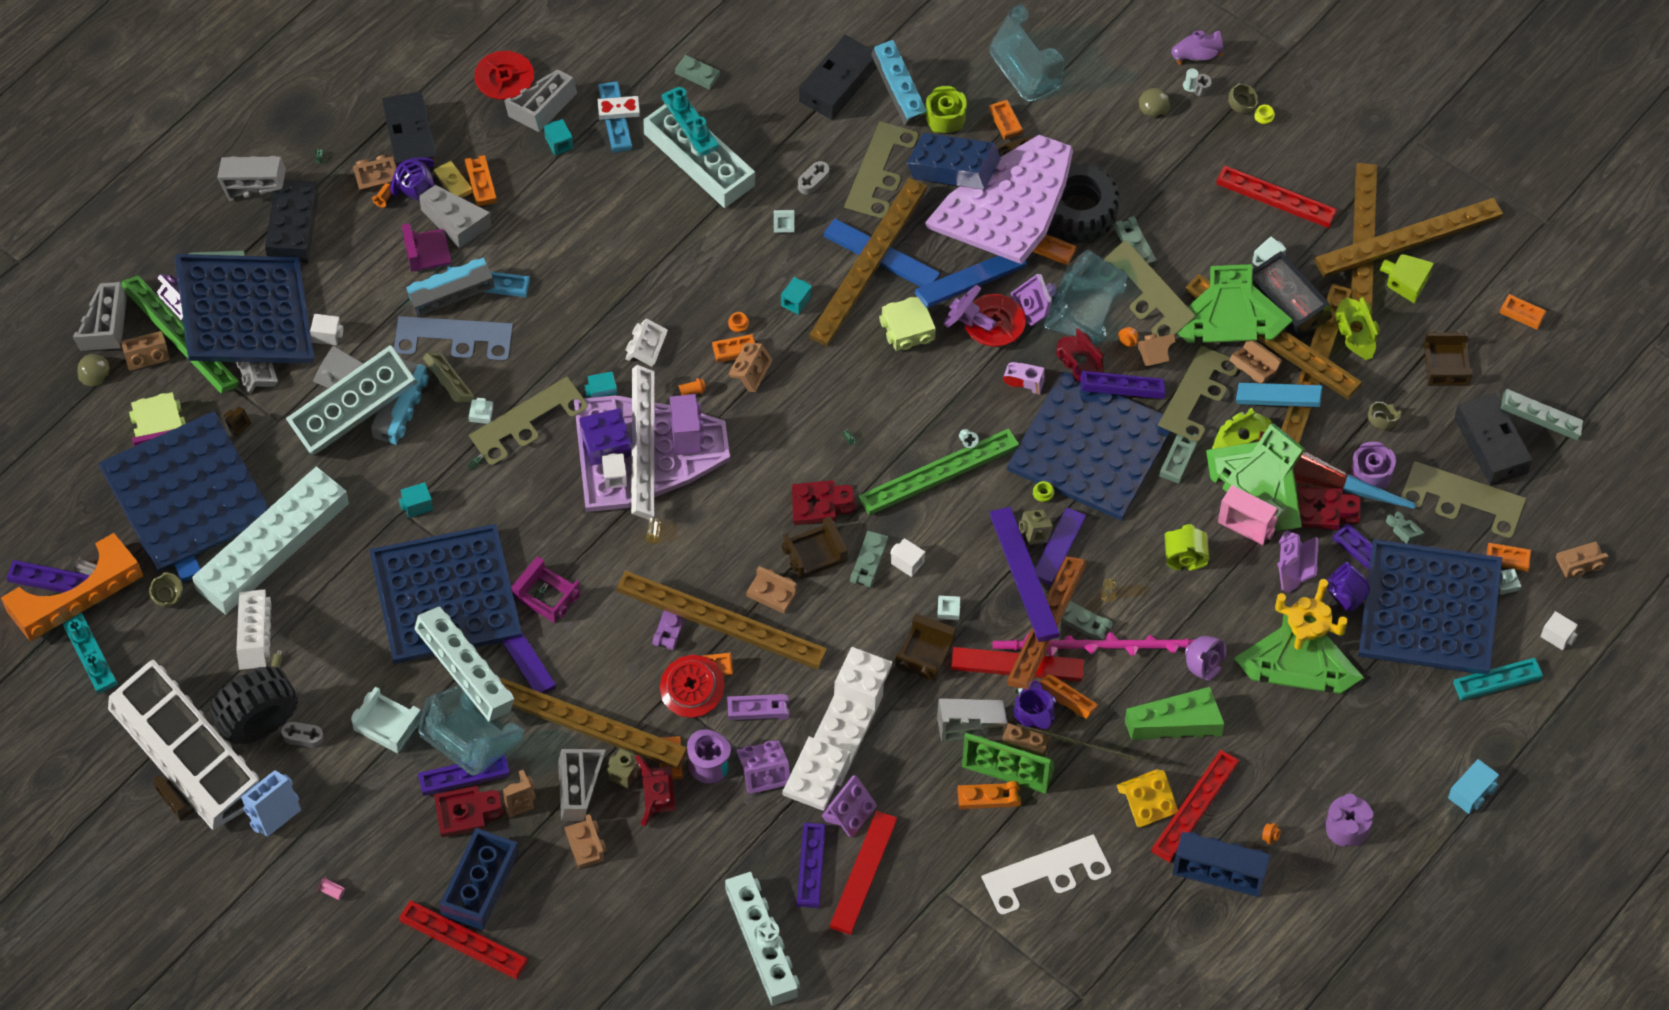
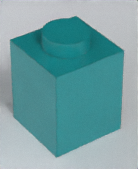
M563 119L553 121L544 126L545 139L555 156L573 149V137Z
M794 277L781 294V306L799 315L812 297V286L805 280H799Z
M613 372L588 376V384L585 385L586 396L591 398L617 396Z
M425 482L400 490L402 498L398 499L402 511L406 510L408 518L433 510L432 499Z

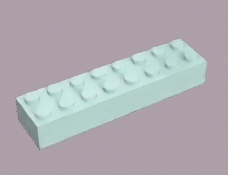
M315 467L193 576L195 590L226 615L239 603V592L253 591L349 504L347 491L318 467Z

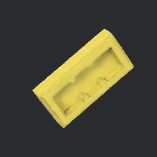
M451 161L433 170L434 175L448 192L460 198L473 193L471 186Z

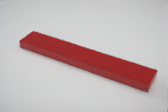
M1225 165L1216 181V184L1327 228L1331 226L1337 214L1336 208Z
M953 647L951 670L1010 675L1020 653ZM1044 656L1034 678H1044L1046 675H1052L1059 680L1082 682L1084 659Z
M1223 750L1218 752L1152 847V853L1171 863L1177 853L1182 832L1188 833L1193 831L1238 766L1240 760Z
M876 811L830 923V928L849 935L852 934L897 823V817Z
M412 900L409 901L399 917L400 922L516 980L528 963V958Z

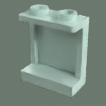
M375 687L372 692L367 693L363 705L360 709L354 711L351 720L354 731L399 753L422 721L420 709L412 706L409 710L381 695L380 689Z

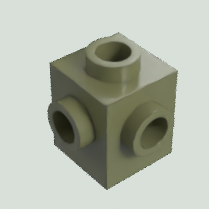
M1044 510L1024 511L1022 520L1019 522V530L1023 533L1028 544L1049 542L1053 525Z
M621 748L616 755L613 754L608 763V780L628 788L633 779L639 777L642 770L635 759L637 754Z

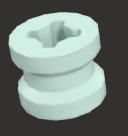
M762 921L757 927V942L764 948L775 947L779 941V927L774 921Z

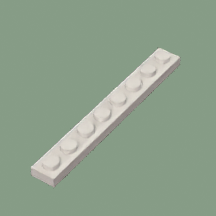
M636 365L632 368L631 514L650 520L654 517V371Z

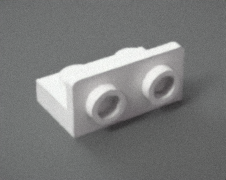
M647 318L641 324L637 323L632 332L634 338L630 340L626 347L628 353L625 359L630 361L635 357L652 367L656 362L668 330Z

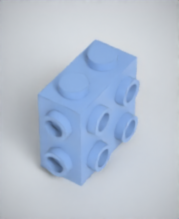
M274 770L241 797L245 805L243 809L251 819V827L255 832H261L267 837L301 811L298 803L299 797L292 788L293 782L286 774L282 775Z

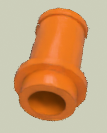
M696 378V381L678 385L681 396L697 393L703 394L706 391L704 380H699V378Z

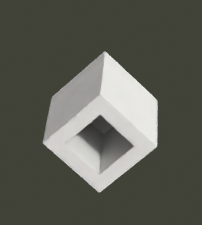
M314 314L310 330L312 343L337 346L338 338H342L343 326L340 325L339 317Z
M612 453L602 456L605 488L626 487L627 480L623 454Z
M905 538L900 544H895L891 550V564L911 577L925 563V551Z
M1555 611L1544 626L1541 637L1564 650L1567 644L1572 645L1578 635L1575 633L1577 624Z

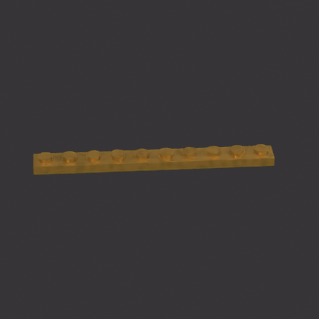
M1356 164L1353 244L1375 237L1376 164ZM1374 261L1352 268L1351 299L1360 302V298L1363 297L1365 303L1369 302L1371 309ZM1353 322L1350 328L1353 332L1358 333L1363 329V326L1359 322Z
M908 178L809 334L810 339L827 347L829 346L927 191V185Z
M1491 198L1317 256L1314 262L1324 278L1500 219L1503 212L1495 199Z
M1198 274L1185 287L1186 292L1197 299L1210 287V281ZM1284 330L1273 340H1266L1265 334L1257 335V340L1347 400L1362 386L1360 380Z
M1332 284L1327 297V301L1331 306L1332 318L1316 328L1310 348L1329 359L1339 330L1335 318L1336 310L1341 300L1350 298L1352 289ZM1302 370L1297 385H1320V381ZM1289 406L1281 430L1298 444L1300 443L1312 407Z
M626 570L617 586L616 592L817 670L826 653L827 648Z
M499 677L504 687L512 693L514 698L512 707L621 749L633 751L637 755L669 767L671 766L679 770L687 754V747Z

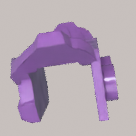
M1286 530L1279 541L1281 551L1280 562L1277 564L1281 590L1290 593L1300 583L1317 575L1318 538L1315 537L1302 543L1300 535Z

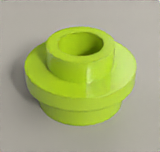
M1039 482L1033 488V496L1040 502H1048L1054 496V488L1048 482Z

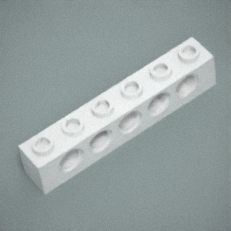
M265 590L239 592L237 629L239 670L266 667V659L270 658V620L272 608L271 598L266 597Z

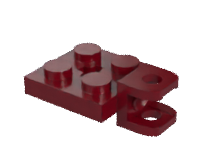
M834 480L792 484L794 525L822 523L823 519L830 516L833 521H837L836 513L837 515H843L856 511L855 495H853V487L850 485L835 486ZM813 499L820 501L816 502L815 506H812V504L809 503Z
M1300 487L1298 506L1301 528L1340 529V524H1357L1360 522V497L1345 495L1343 490L1339 488ZM1322 505L1325 508H1322L1321 511H1317V508H1315V506Z
M478 786L434 794L442 838L473 832L475 828L480 830L486 829L485 822L500 819L504 815L500 794L496 790L479 793ZM458 808H462V811H465L461 816L454 814Z

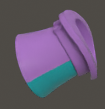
M699 730L693 733L687 744L689 772L695 779L703 783L711 784L721 781L729 770L727 760L731 752L729 742L715 731Z

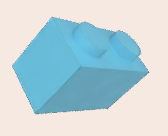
M1477 759L1453 785L1448 799L1470 814L1474 808L1478 810L1485 801L1484 797L1487 794L1492 795L1498 787L1497 780L1499 774Z

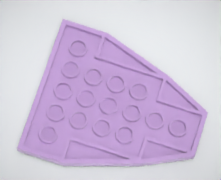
M1041 135L1036 136L1000 157L1001 160L985 190L960 186L950 193L925 222L927 228L1022 264L1048 231L1066 186L1073 154L1072 147Z
M616 395L584 398L588 407L575 416L586 512L632 507V456L624 458L627 486L606 489L603 464L590 465L580 432L579 422L580 417L621 408L632 446V398ZM574 399L575 411L579 410L582 406L581 401ZM654 402V497L690 484L730 461L726 423L724 420L701 413L704 428V444H700V453L675 455L670 405Z

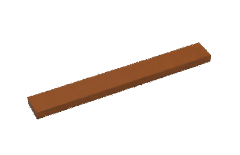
M1066 556L1046 597L1057 627L1087 565L1086 559ZM1033 627L1007 679L1008 686L1029 689L1051 640L1038 642Z

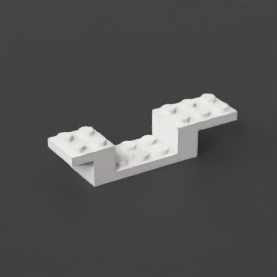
M851 647L835 680L833 699L814 738L808 737L785 785L783 796L817 809L825 810L835 786L842 785L881 702L883 685L892 667L891 661Z

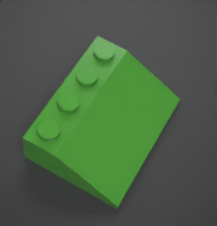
M968 733L964 736L963 768L1007 782L1017 781L1020 783V786L1046 794L1054 773L1055 761L1046 756H1037L1023 749L1009 747L1001 742L990 741L983 736H974Z

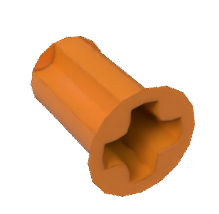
M385 183L379 193L372 197L373 202L377 206L386 207V202L392 195L391 185Z

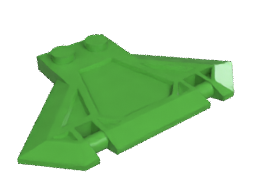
M1252 264L1211 266L1210 287L1188 306L1195 317L1181 328L1177 334L1187 343H1195V337H1203V343L1257 341V335L1265 334L1266 340H1273L1293 320L1253 286ZM1196 326H1203V329H1196Z
M1270 424L1259 442L1206 450L1210 479L1215 483L1219 479L1225 482L1223 489L1226 492L1233 485L1276 507L1278 510L1276 514L1278 520L1274 526L1276 531L1302 527L1293 468L1306 449L1275 424ZM1227 469L1231 471L1230 475L1225 472Z
M1283 614L1281 628L1234 658L1252 681L1258 682L1260 681V676L1269 677L1268 683L1317 691H1325V686L1334 687L1333 693L1342 694L1364 679L1327 635L1311 641L1305 640L1302 649H1295L1296 635L1292 632L1288 624V616ZM1306 616L1304 618V620L1308 623H1314L1316 621L1315 618L1312 616ZM1262 665L1270 666V668H1263ZM1327 675L1335 676V678H1329Z

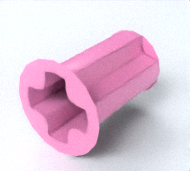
M325 876L317 892L322 891L340 900L345 888L326 879Z

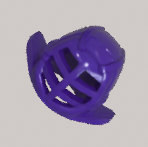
M427 157L411 158L402 162L393 175L391 193L396 197L402 191L405 195L420 202L419 196L435 186L431 171L429 170L430 167L435 165V162Z
M1347 562L1327 579L1328 592L1346 612H1352L1360 606L1370 591L1367 579Z
M1032 681L1029 689H1022L1019 696L1015 698L1014 716L1020 725L1033 729L1048 730L1051 724L1055 723L1054 705L1057 702L1054 696H1051L1047 690L1042 689L1040 682Z

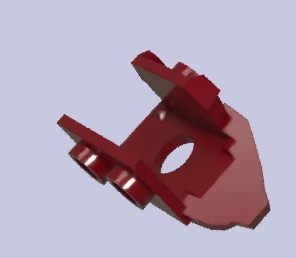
M1077 328L1076 337L1064 336L1058 340L1056 355L1068 369L1070 368L1073 371L1075 379L1081 381L1082 371L1105 373L1103 369L1104 354L1099 347L1095 348L1093 346L1092 340L1086 332L1083 333ZM1083 355L1087 360L1084 364L1079 365L1075 357Z
M637 755L635 759L642 769L645 796V813L641 825L646 827L654 813L675 811L672 767L650 768L642 757Z

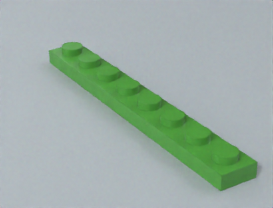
M139 275L123 280L121 285L126 294L188 358L183 322ZM191 361L220 393L237 388L239 381L220 361Z
M1006 429L979 441L974 448L966 447L860 494L859 500L870 516L1017 450L1019 444L1011 431Z

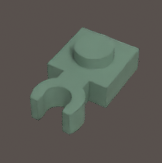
M1396 512L1394 517L1389 514L1386 519V523L1394 527L1393 532L1406 544L1421 540L1424 532L1411 520L1405 521L1404 516L1400 512Z

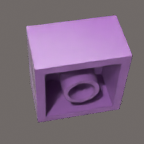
M695 394L670 397L675 455L700 453V444H704L703 420H701L700 402H696Z

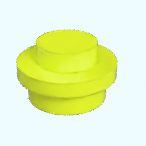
M1261 105L1255 110L1254 117L1261 124H1269L1274 120L1275 113L1269 105Z

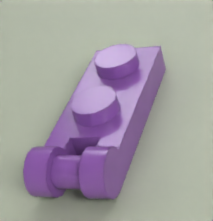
M664 610L652 645L658 647L663 645L669 650H674L685 618Z
M785 694L727 697L728 720L766 718L785 720L790 717V711L787 708L789 697ZM776 704L778 708H772V705Z

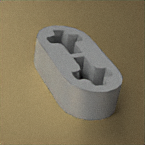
M819 161L810 166L799 177L798 190L805 195L815 192L829 177L828 164Z
M288 722L282 727L283 740L288 744L316 748L324 741L323 732L319 726ZM291 730H295L292 736L288 735V733H291ZM313 733H316L317 737H314V740H311L310 736H312Z

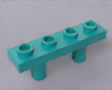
M679 86L662 94L663 102L700 157L719 149V144L706 126L705 118L698 115L686 97V90Z
M80 613L63 622L62 624L98 695L118 685L83 614Z

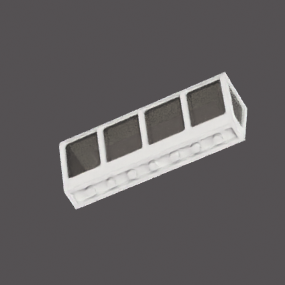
M154 659L149 661L109 696L108 709L208 826L214 830L245 812L243 809L245 805L241 797L259 783V778L253 770L251 771L246 766L244 759L240 755L237 756L232 750L231 744L227 740H223L217 728L209 724L204 713L195 708L191 698L182 693L177 682L168 677L164 667L158 665Z

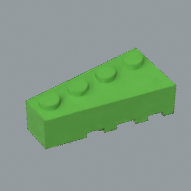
M1210 687L1126 709L1125 723L1132 740L1160 739L1161 737L1168 736L1181 738V736L1193 735L1194 737H1203L1204 735L1220 737L1223 734L1224 722Z

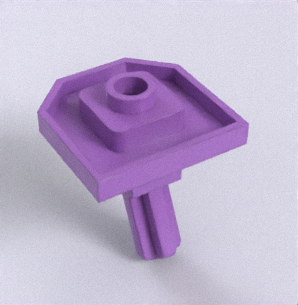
M1036 274L1011 292L1013 300L1019 303L1025 313L1026 323L1031 326L1037 325L1049 316L1052 304L1051 297L1057 292L1055 284L1049 283L1045 286L1041 274Z
M976 285L962 298H955L950 304L951 311L948 313L943 325L949 328L957 320H960L971 327L976 324L991 331L996 321L980 313V308L972 302L981 290Z

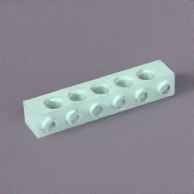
M440 606L418 615L415 625L416 632L488 722L510 713L514 702L512 693L504 687L499 677L488 667L487 662L479 656L474 646L466 640L462 631L451 621L450 616Z
M748 872L725 880L727 895L771 1005L774 1006L798 998L800 983L797 976H793L791 973L792 963L789 956H785L783 953L785 948L781 936H779L778 944L772 948L761 947L757 942L758 925L765 920L775 922L773 917L769 918L767 911L769 907L766 898H761L760 896L761 886L758 879H754L752 873ZM751 897L753 900L744 901L743 898ZM753 916H758L761 919L754 921L750 918ZM774 955L776 956V958L770 960L767 959L766 956ZM777 974H781L784 976V978L776 979L774 978V976Z

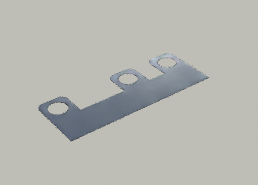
M399 316L394 349L399 354H413L416 350L417 337L453 339L452 356L469 358L473 355L474 341H489L487 357L495 360H506L509 356L513 323ZM404 339L412 342V347L406 351L399 348V342ZM460 343H466L469 346V351L466 354H459L456 351V346ZM496 345H501L505 348V353L502 356H494L491 352L492 348Z

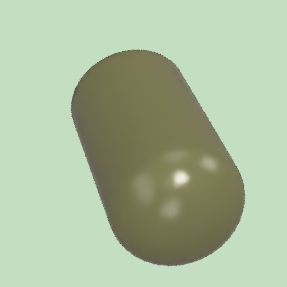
M278 650L277 654H274L271 666L280 667L283 657L281 655L282 651L278 654Z

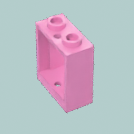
M1231 485L1222 499L1218 523L1264 545L1267 539L1271 540L1276 531L1274 526L1278 520V517H1276L1277 508Z

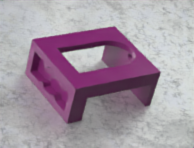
M538 556L512 586L514 599L553 623L559 617L562 618L566 614L568 606L572 602H576L581 593L578 580L574 584L568 582L545 568L544 560ZM538 579L564 594L554 608L547 606L527 593Z

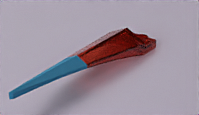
M1260 431L1256 442L1260 441L1265 432ZM1304 451L1293 468L1294 479L1298 482L1323 488H1339L1345 493L1415 509L1416 506L1415 503L1357 479Z

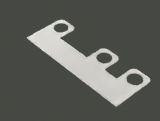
M1093 834L982 875L981 877L997 911L1000 914H1006L1019 908V902L1013 888L1048 876L1055 892L1062 893L1076 886V882L1069 869L1072 866L1083 863L1092 880L1108 876L1111 873V869ZM1101 862L1105 866V871L1099 875L1094 874L1090 869L1091 864ZM1066 875L1070 879V884L1065 888H1061L1055 882L1056 877ZM1002 896L1011 897L1013 899L1012 907L1009 909L1002 908L999 905V899Z

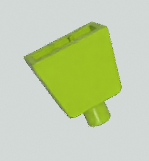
M1403 254L1400 255L1396 264L1385 259L1380 271L1389 274L1387 286L1415 303L1431 275L1434 263Z

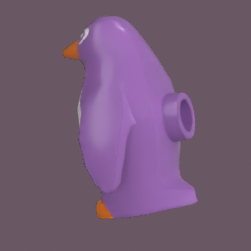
M1194 31L1193 35L1186 37L1172 48L1171 53L1179 65H1181L1184 59L1198 61L1211 59L1216 55L1221 57L1223 56L1221 33L1216 31L1209 35L1203 31Z

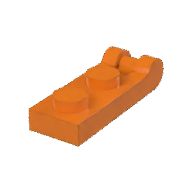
M485 155L479 156L477 159H465L476 206L497 203Z
M1046 675L1039 681L1043 690H1047L1051 696L1055 697L1059 704L1067 706L1080 717L1087 719L1095 712L1098 706L1097 703L1052 675Z
M1017 781L1005 784L958 785L959 809L1002 808L1021 805V797L1018 796L1020 783ZM1003 793H1009L1010 796L1003 797Z

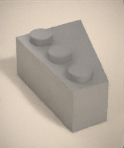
M276 156L221 158L217 178L228 200L233 201L235 197L241 195L245 198L250 197L253 192L259 191L262 194L282 189L286 167L281 157Z

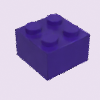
M621 408L579 418L580 432L591 466L602 464V456L612 453L623 454L624 458L632 456L631 440Z

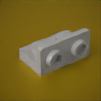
M237 362V366L242 374V383L245 385L247 393H252L256 386H276L278 381L272 363Z

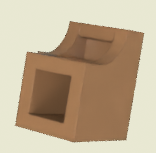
M1156 333L1144 336L1145 340L1137 342L1144 365L1149 366L1169 361L1168 348L1175 342L1174 334L1157 337Z

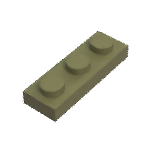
M427 352L423 359L428 364V368L438 377L439 383L450 393V397L458 403H470L474 395L442 353Z

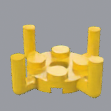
M1325 579L1319 581L1314 599L1302 597L1292 607L1285 606L1286 596L1281 593L1277 596L1275 610L1288 616V624L1296 635L1294 647L1297 650L1302 649L1305 640H1315V638L1325 636L1328 632L1337 635L1345 633L1347 618L1340 617L1338 625L1333 624L1331 608L1322 602L1328 586V581ZM1306 616H1312L1315 618L1316 621L1314 623H1308L1304 620V618Z

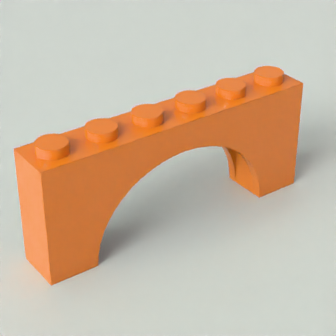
M114 533L95 543L99 552L97 566L93 573L77 587L52 596L32 595L18 587L1 597L7 613L30 642L143 577L137 560Z

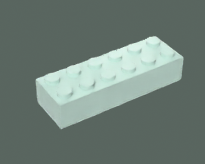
M665 104L643 120L644 134L724 208L755 186V171L712 132L711 134L719 144V149L700 157Z
M390 345L291 414L286 420L309 453L314 456L418 382L396 350Z

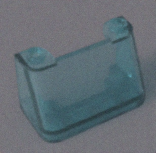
M1021 3L1011 8L990 43L989 52L1021 97L1027 101H1035L1061 89L1064 58L1053 48L1042 51L1037 49L1022 29V24L1028 20V11Z
M1086 250L1067 267L1052 301L1050 314L1045 318L1043 326L1051 331L1075 337L1076 329L1079 328L1083 333L1086 332L1090 336L1092 344L1102 343L1107 335V332H1105L1106 327L1102 324L1113 298L1118 293L1122 294L1126 289L1127 284L1125 282L1128 275L1090 250Z
M460 685L427 696L418 725L421 737L471 775L483 773L522 739L524 729L517 724L508 723L504 726L503 731H501L474 710L475 704Z

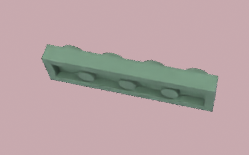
M1506 389L1503 393L1502 410L1575 440H1578L1581 436L1583 420Z

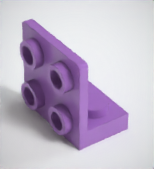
M767 741L764 744L745 746L737 750L738 758L744 770L748 794L786 785L790 777V770L780 741Z

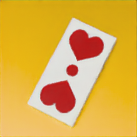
M638 96L598 99L599 120L640 117Z

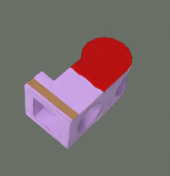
M1011 362L1006 368L1003 381L1009 386L1031 389L1032 393L1040 395L1045 382V371L1043 367Z

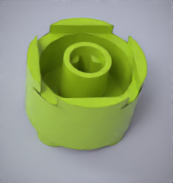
M952 86L937 87L933 90V93L928 95L925 117L933 132L951 133L960 131L963 128L966 120L967 106L965 95L962 92L956 91V88Z
M1191 524L1182 526V529L1166 532L1165 550L1167 565L1181 571V567H1188L1189 571L1205 567L1209 559L1207 533L1195 529V526Z

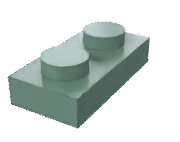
M687 55L682 58L675 68V74L709 90L720 76L719 70Z

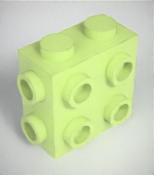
M909 297L904 301L892 302L882 307V315L879 316L880 323L883 328L886 327L888 342L893 344L895 351L907 350L912 346L928 344L935 340L936 328L927 308L918 297Z
M173 392L162 393L147 399H139L131 403L133 411H130L129 414L132 424L136 423L138 427L134 429L136 437L172 430L186 424L184 416L179 417L178 412H182L179 399H174Z

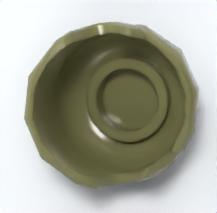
M1238 83L1230 90L1228 102L1234 111L1245 114L1251 112L1258 105V95L1249 85Z
M1150 88L1144 91L1138 100L1139 108L1143 114L1153 118L1161 114L1166 116L1171 108L1168 95L1158 88Z
M96 353L84 356L79 361L77 369L79 381L91 387L103 384L105 377L109 376L110 371L108 360Z
M1375 402L1369 407L1368 419L1375 428L1390 430L1399 422L1402 411L1397 412L1394 404L1387 405L1384 402Z
M168 572L154 578L149 588L151 600L156 605L162 607L175 605L183 593L181 580L175 574Z

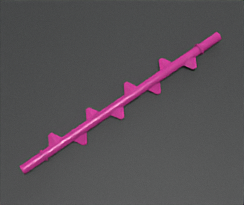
M1027 633L1024 640L992 641V648L1014 649V651L1022 649L1029 633ZM1108 633L1105 640H1075L1072 636H1067L1065 640H1051L1046 652L1051 657L1054 656L1058 649H1086L1091 654L1097 649H1126L1131 656H1135L1138 649L1167 648L1171 653H1175L1178 648L1186 649L1194 640H1188V638H1185V640H1156L1152 635H1148L1145 640H1118L1113 633Z

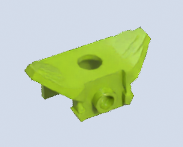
M1363 297L1360 298V302L1346 298L1341 300L1335 313L1342 335L1345 334V344L1350 350L1364 360L1371 359L1376 350L1378 333H1380L1377 322H1373L1371 318V306L1369 302L1365 303ZM1353 322H1359L1362 324L1363 329L1356 333L1351 330L1350 326Z
M1253 408L1249 409L1246 414L1241 412L1232 418L1233 421L1229 419L1221 426L1212 449L1259 442L1272 422L1269 418L1256 413ZM1246 429L1250 434L1249 438L1246 440L1241 439L1238 436V431Z

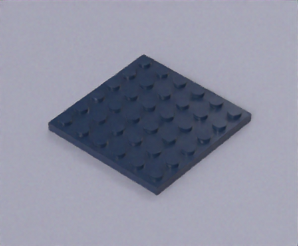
M175 255L188 361L313 363L314 353L299 257Z
M1062 371L1007 465V471L1037 484L1042 481L1048 482L1055 492L1122 521L1170 436L1171 431L1157 426L1163 414L1117 394L1082 391L1081 381L1075 379L1073 375Z
M215 411L99 462V468L157 573L239 536L269 509Z
M496 524L369 549L394 664L436 656L416 632L415 625L418 615L439 606L450 616L451 621L462 631L463 636L474 648L522 637Z
M1373 539L1368 574L1370 591L1365 598L1358 656L1489 675L1502 557Z

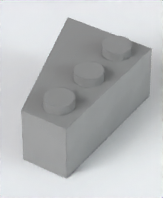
M556 70L537 81V85L528 90L525 88L520 91V95L513 99L509 97L504 102L510 118L540 132L577 94L574 78L560 70Z
M437 185L419 196L421 210L439 229L444 230L445 235L458 248H461L491 227L490 212Z
M120 282L99 284L89 304L90 309L87 315L83 316L79 331L75 332L73 336L80 351L121 348L127 294Z
M332 346L320 365L313 382L330 388L363 365V363Z
M939 699L937 721L941 742L963 740L966 733L983 737L1004 734L1008 723L1003 700Z
M561 749L558 760L561 821H584L605 750Z

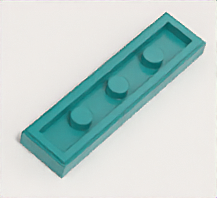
M1531 658L1490 669L1489 675L1476 673L1454 679L1453 684L1460 700L1464 701L1542 680L1543 674L1536 658Z

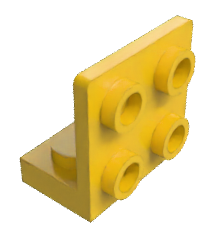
M1156 769L1117 784L1119 793L1126 794L1137 827L1158 821L1178 811L1164 770Z

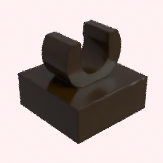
M240 406L234 411L229 409L223 415L226 418L225 422L231 434L236 437L252 424L245 409Z

